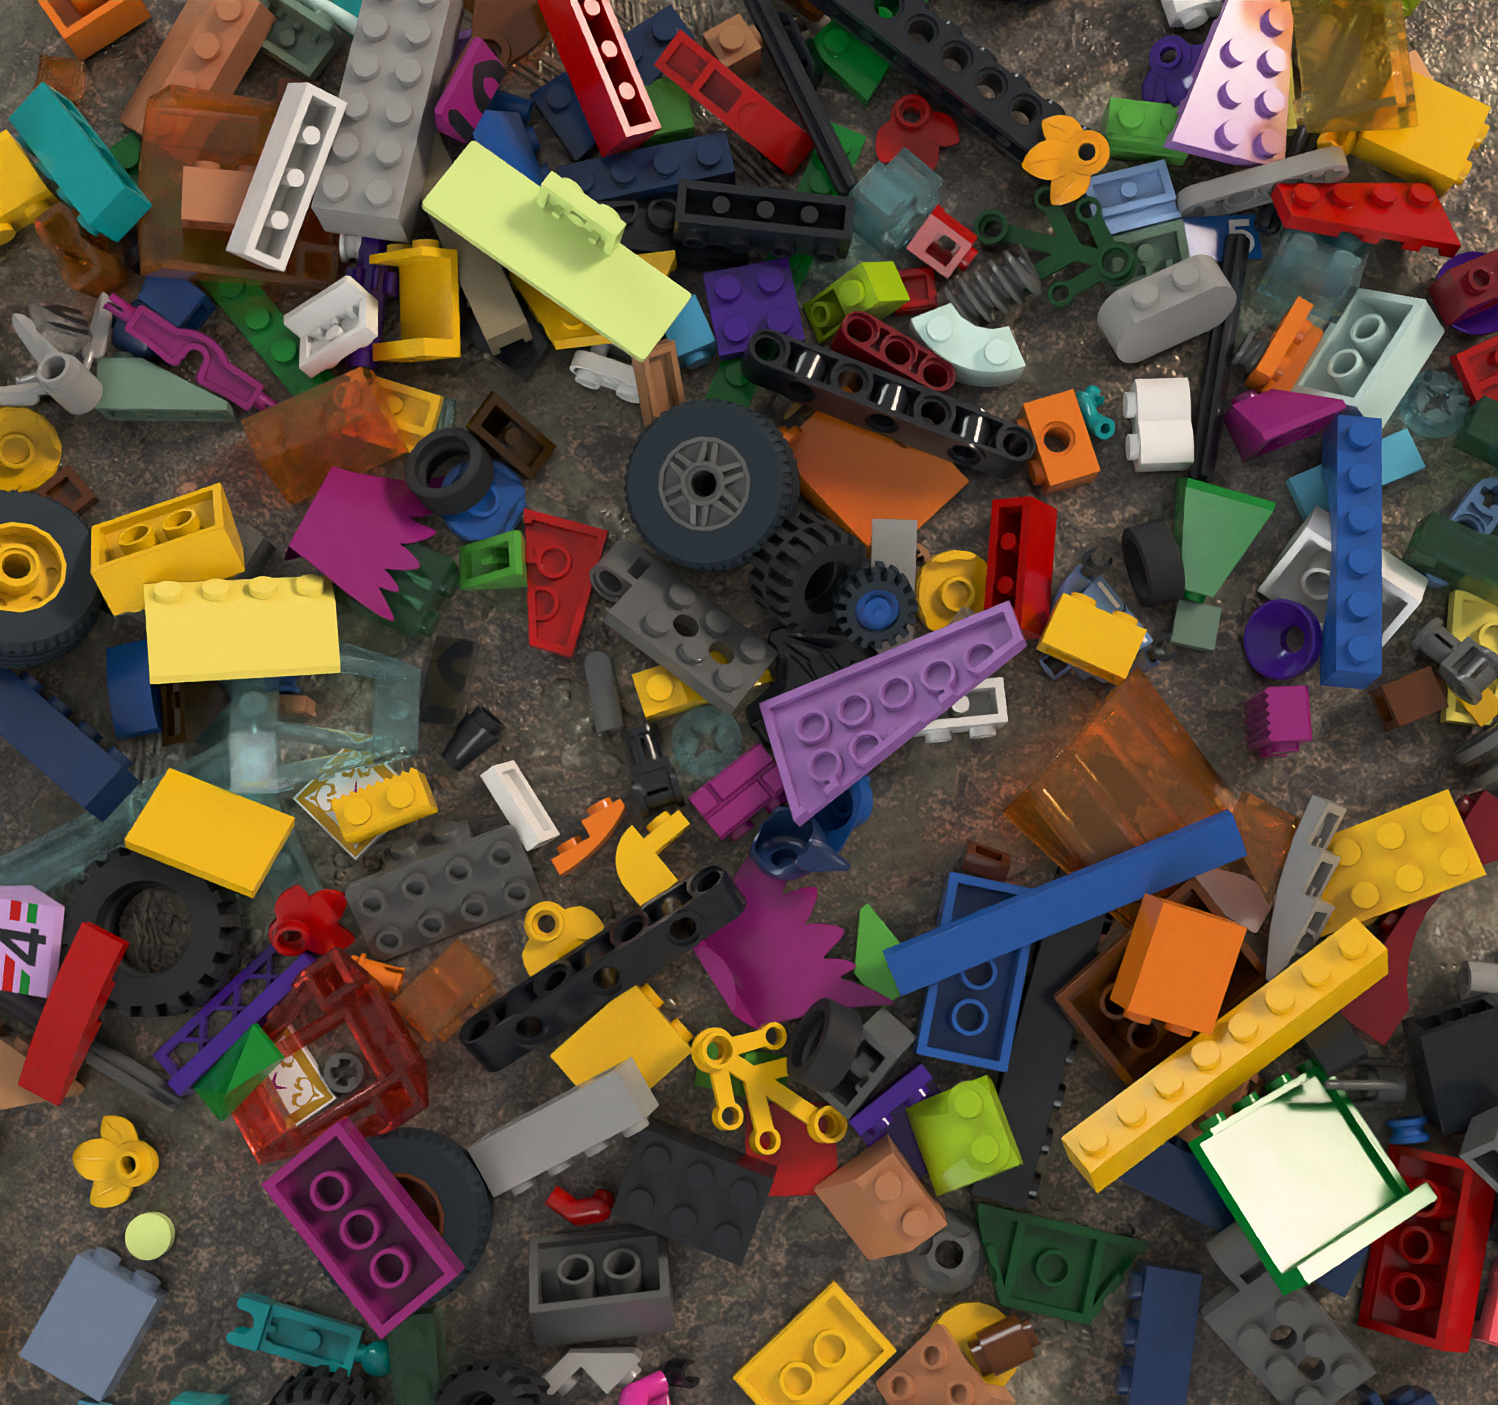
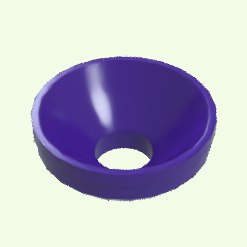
M1274 599L1263 603L1253 612L1245 627L1244 649L1247 658L1255 670L1270 679L1286 680L1305 674L1315 664L1321 652L1322 630L1317 617L1306 605L1294 600ZM1295 626L1300 628L1304 635L1303 647L1296 653L1292 652L1286 643L1289 630Z

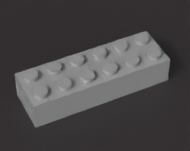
M362 0L338 96L339 99L347 102V106L318 180L311 205L324 231L410 244L437 131L434 108L445 90V82L451 72L465 13L462 0Z

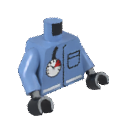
M1099 546L1090 548L1083 556L1082 565L1077 566L1057 588L1050 608V615L1056 601L1063 593L1071 595L1072 592H1078L1094 599L1097 602L1095 607L1110 614L1115 610L1121 611L1134 617L1101 575L1111 566L1112 557L1104 566H1097L1092 562L1091 556ZM1094 575H1100L1094 580ZM1146 632L1124 681L1136 679L1157 667L1159 661L1167 662L1178 658L1182 653V649L1171 653V655L1166 654L1162 649L1163 641L1174 634L1167 633L1157 636L1153 640ZM1046 654L1039 659L1044 671L1055 681L1073 668L1084 681L1094 677L1101 683H1110Z

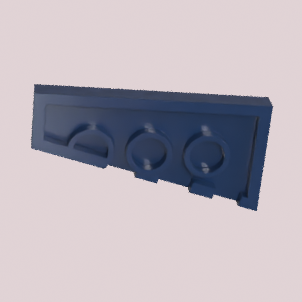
M671 4L623 34L644 86H648L653 81L666 76L654 64L680 29L695 41L694 36ZM565 71L532 92L530 98L534 100L535 108L575 163L586 160L588 158L587 154L597 144L568 74Z

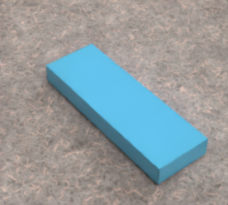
M1407 428L1382 438V487L1417 473L1426 467ZM1322 464L1290 477L1285 481L1303 521L1306 520L1316 506L1325 511L1329 510L1326 487L1322 479Z

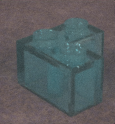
M905 147L901 149L887 166L878 161L849 193V197L855 198L853 231L883 257L893 246L899 250L914 232L912 225L921 216L927 219L937 204L940 205L942 201L940 192L944 179Z

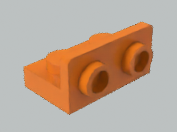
M1300 296L1297 297L1285 312L1269 339V344L1243 385L1250 389H1256L1259 394L1270 389L1291 391L1323 336V331L1306 319L1314 304Z

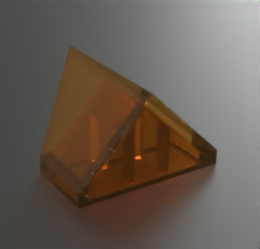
M1242 791L1232 814L1247 852V856H1244V859L1270 905L1301 819L1250 793Z

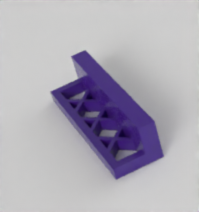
M270 944L153 1054V1057L171 1075L172 1078L167 1083L178 1096L193 1095L196 1091L192 1086L252 1024L258 1023L263 1028L325 969L310 951L306 950L300 954V957L282 974H274L275 955L278 952ZM266 965V974H256ZM250 979H266L265 990L248 1006H241L242 986ZM233 996V1006H222ZM216 1011H232V1021L214 1038H208L209 1018ZM199 1028V1037H189ZM183 1042H199L198 1053L182 1068L169 1056Z

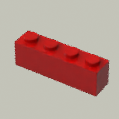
M537 0L601 156L606 157L638 148L662 127L609 0Z

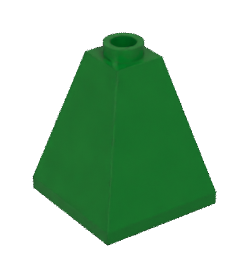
M1176 477L1174 483V539L1180 552L1185 574V593L1183 598L1204 604L1206 596H1215L1273 513L1276 502L1191 478Z

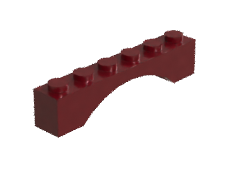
M1486 790L1470 793L1469 795L1463 794L1455 802V805L1482 866L1497 861L1498 798ZM1442 893L1383 914L1377 922V926L1381 929L1376 938L1388 949V974L1340 1010L1356 1035L1371 1045L1385 1046L1409 1009L1407 991L1409 956L1415 935L1427 911Z

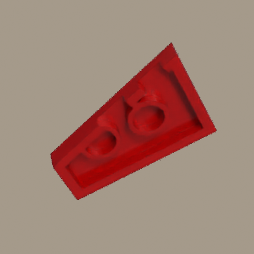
M524 508L529 645L534 649L574 659L594 589L590 582L589 573L603 557L609 532L608 530Z

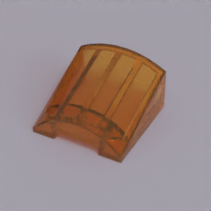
M173 84L148 98L141 141L138 187L153 206L137 222L141 276L324 290L338 281L339 246L333 245L334 233L324 231L311 208L314 194L284 272L264 268L225 251L232 232L182 228L183 166H193L194 161L215 162L220 164V169L238 171V167L241 165L257 166L280 103Z
M1139 666L1106 696L1105 704L1039 776L1002 811L1005 817L1067 874L1076 872L1227 809L1233 814L1237 825L1244 814L1242 806ZM1173 885L1151 895L1163 898L1176 885ZM1143 898L1109 911V913L1128 929L1136 921Z

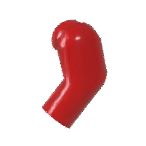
M557 1185L544 1205L571 1224L585 1226L604 1222L611 1216V1209L615 1204V1198L610 1191L597 1189L592 1197L577 1199Z

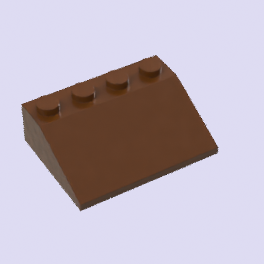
M1196 877L1179 883L1163 897V899L1227 918ZM1134 924L1053 995V998L1090 1052L1116 1084L1123 1089H1127L1201 1033L1194 1030L1192 1037L1179 1035L1165 1029L1166 1022L1152 1018L1150 1025L1138 1023L1124 1017V1008L1110 1000ZM1244 939L1217 1020L1268 982L1266 980L1265 965Z

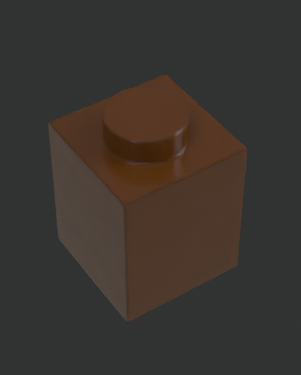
M1431 666L1368 692L1386 732L1449 707L1445 699L1447 698L1446 686L1441 677L1433 673Z

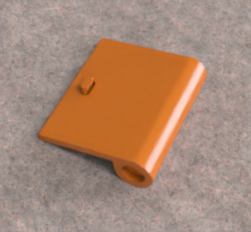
M842 387L844 391L853 393L848 387ZM816 411L800 427L796 425L788 429L784 425L778 429L783 434V438L787 439L789 447L794 452L793 457L797 460V469H799L800 473L798 476V480H800V493L821 515L859 539L860 543L865 545L868 551L866 557L869 559L871 556L872 519L917 520L918 531L969 483V480L950 461Z

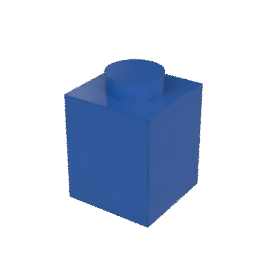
M166 264L158 272H153L146 278L141 288L142 292L137 297L180 329L187 328L198 331L216 309L205 293Z

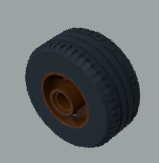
M399 1127L377 1132L365 1137V1139L466 1267L458 1276L417 1309L419 1310L421 1307L430 1306L448 1296L475 1269L490 1239L493 1204L491 1202V1191H488L486 1182L469 1152L466 1153L463 1146L455 1143L456 1141L452 1138L448 1139L446 1135L436 1133L433 1130ZM318 1259V1266L324 1270L322 1273L325 1277L330 1279L329 1282L333 1287L336 1286L338 1288L337 1291L345 1294Z

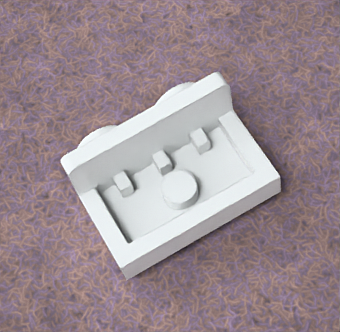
M344 276L284 315V325L300 338L299 369L312 378L325 369L335 367L341 359L359 348L367 347L378 337V300L351 276Z

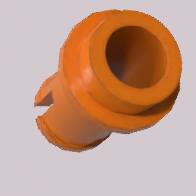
M362 953L360 957L356 955L351 956L345 973V981L352 983V988L357 989L359 985L398 996L405 976V967H397L367 959L368 955L366 953Z

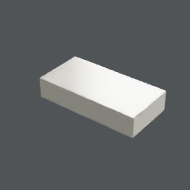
M514 760L494 765L480 775L510 825L517 829L520 840L527 851L546 845L560 835Z

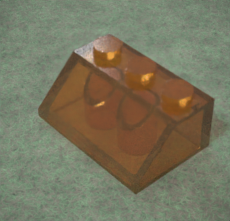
M358 367L241 420V424L258 462L289 504L317 493L332 466L362 473L409 452L375 372L363 367Z

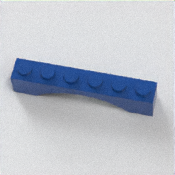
M1337 415L1322 434V479L1326 487L1331 521V568L1320 652V686L1366 689L1382 675V418Z

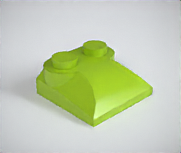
M985 1075L972 1081H963L952 1089L905 1108L937 1197L1024 1164L990 1075Z

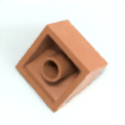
M888 1134L877 1140L814 1187L815 1193L868 1260L911 1252L948 1225L941 1202Z

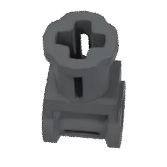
M1436 617L1420 631L1410 647L1415 651L1422 650L1440 666L1436 674L1447 683L1452 692L1464 702L1476 705L1482 700L1481 693L1496 678L1498 679V655L1489 648L1479 645L1469 636L1461 642L1442 626L1443 620Z

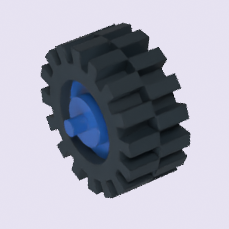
M868 561L860 563L861 570L856 572L851 567L846 571L848 578L844 580L840 577L836 583L839 590L838 592L833 591L832 597L835 604L833 609L841 631L845 632L846 637L852 643L856 639L859 646L866 649L868 643H872L876 650L882 649V642L888 641L891 647L897 644L895 637L898 634L903 638L909 634L908 624L913 627L917 619L914 612H918L916 595L904 573L900 574L898 568L890 564L889 568H887L883 561H875V567H870Z

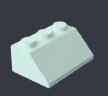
M1354 287L1324 332L1290 392L1343 399L1347 408L1340 415L1382 418L1383 429L1445 330L1426 299Z

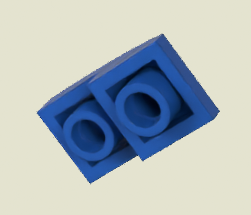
M147 639L106 648L108 695L116 737L119 740H125L162 732L161 691L155 684H150Z

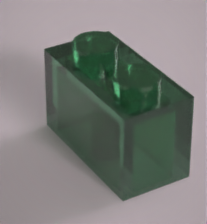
M441 1304L425 1308L421 1307L387 1334L394 1405H437L433 1400L437 1390H445L446 1388L443 1381L448 1376Z

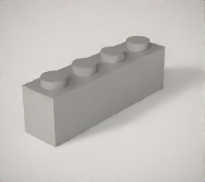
M630 1057L486 1133L468 1147L467 1150L493 1197L508 1190H511L515 1196L536 1184L538 1181L535 1176L547 1170L550 1177L570 1167L574 1164L573 1156L584 1151L587 1157H591L612 1144L609 1139L610 1137L622 1132L624 1137L628 1138L641 1131L650 1124L647 1117L659 1104L635 1061Z

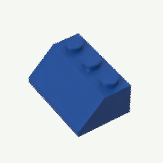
M485 110L472 134L473 141L481 144L541 187V183L550 171L547 164L538 165L534 152L540 151L541 148L533 126L530 125L524 128L519 112Z

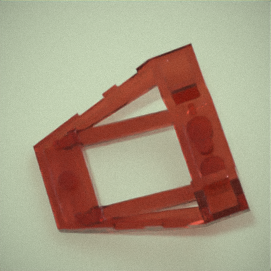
M334 947L299 972L290 985L293 988L281 1004L274 1006L266 1017L268 1022L262 1029L274 1043L314 998L321 1012H329L275 1044L285 1059L346 1022L377 1079L297 1128L268 1075L231 1114L259 1165L287 1159L300 1153L336 1122L351 1117L372 1103L378 1113L352 1122L364 1138L392 1132L429 1107L427 1064L383 985L340 947Z

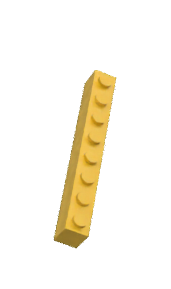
M1354 917L1218 1019L1212 1035L1205 1033L1197 1035L1061 1137L1069 1160L1098 1194L1388 974V949Z

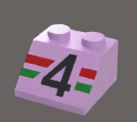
M32 885L0 886V990L48 998L58 975L65 907Z

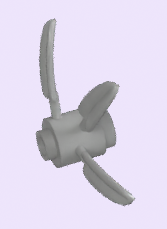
M102 292L97 300L89 328L92 336L87 335L82 351L83 364L73 355L60 352L46 333L28 317L19 313L12 315V323L18 336L39 364L37 376L40 383L0 386L1 407L36 405L40 401L39 395L49 394L67 412L74 415L87 413L98 404L102 397L103 387L101 382L90 372L93 359L99 360L103 358L110 336L112 313L103 309V306L108 301L112 302L108 300L109 296L106 293Z

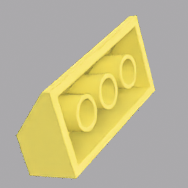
M306 574L300 577L271 578L260 576L253 579L240 580L215 578L197 582L162 581L154 584H143L150 684L340 673L336 601L332 580L327 576Z

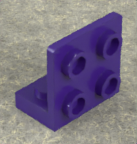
M915 1062L865 1102L848 1121L868 1147L888 1134L920 1177H922L928 1171L905 1108L942 1092L932 1081L933 1077L922 1063Z

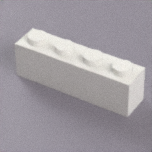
M308 82L288 83L225 251L264 268L285 271L347 102Z

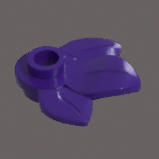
M1175 35L1159 39L1149 53L1151 69L1142 83L1143 100L1164 104L1170 101L1175 107L1180 105L1181 100L1186 98L1193 79L1191 75L1204 44L1189 46L1183 38ZM1169 50H1175L1177 52L1176 59L1171 63H1164V54Z

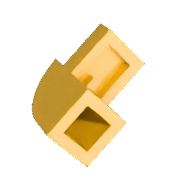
M666 810L646 826L650 834L644 839L631 825L619 841L615 859L617 874L623 886L640 906L679 883L657 856L691 828L690 823L679 810L673 815H670Z

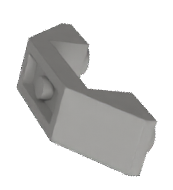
M571 1345L539 1378H545L550 1384V1388L547 1391L548 1395H553L558 1391L561 1396H564L581 1379L582 1375L578 1369L582 1367L601 1389L608 1394L616 1385L622 1390L636 1378L642 1370L637 1364L641 1361L643 1352L637 1345Z

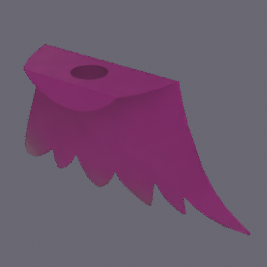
M332 466L290 541L284 560H293L299 557L305 558L368 609L385 619L394 621L393 614L379 588L393 592H399V588L385 569L414 570L420 568V564L415 556L400 544L415 543L435 535V530L411 519V517H423L434 512L424 507L412 492L406 480L364 475ZM446 476L431 478L429 488L440 489Z
M749 855L732 879L746 897L747 904L744 911L735 920L692 948L733 1015L755 1029H758L765 1023H781L803 1017L809 1008L822 998L832 999L849 1008L894 1004L892 1000L877 991L841 979L843 975L856 968L855 963L843 959H824V956L841 939L844 929L829 924H805L814 908L817 899V888L805 887L782 894L787 881L773 879L762 873Z

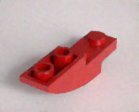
M681 29L655 62L654 66L790 177L812 150L813 144L804 130Z

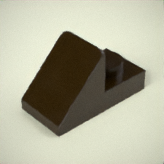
M494 391L489 393L465 426L468 432L474 434L485 450L495 453L520 476L531 481L556 448L552 441Z

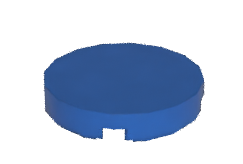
M492 459L495 475L490 490L481 502L468 511L456 515H441L448 530L460 540L473 543L511 530H517L522 524L524 508H526L525 489L517 473L503 462ZM470 461L455 466L443 479L441 488L449 486L460 479L468 469Z

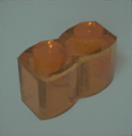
M61 202L55 203L35 219V228L45 248L56 255L57 267L63 280L74 290L97 299L102 292L110 297L113 292L117 293L128 284L126 270L121 260L107 249L105 235L102 233L97 237L92 235L77 221L76 217L80 213L76 209Z
M457 939L391 1004L428 1043L434 1042L438 1038L446 1042L464 1025L460 1017L468 1008L473 1006L476 1010H479L497 993L492 986L499 977L463 939Z

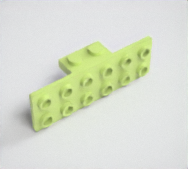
M471 141L423 200V210L639 362H644L691 298L690 292L620 243L626 223L620 219V216L614 209L605 204L599 205L585 195L576 182L569 178H561L553 171L548 174L540 187L476 141Z

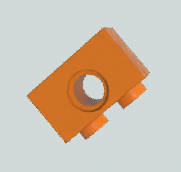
M1067 390L1024 403L1017 415L1018 419L1014 420V423L1029 430L1036 442L1035 451L1031 457L1032 460L1028 461V470L1035 486L1040 485L1043 495L1047 496L1093 482L1101 470L1074 390ZM1048 436L1058 437L1063 442L1065 450L1062 452L1050 451L1044 444V438Z

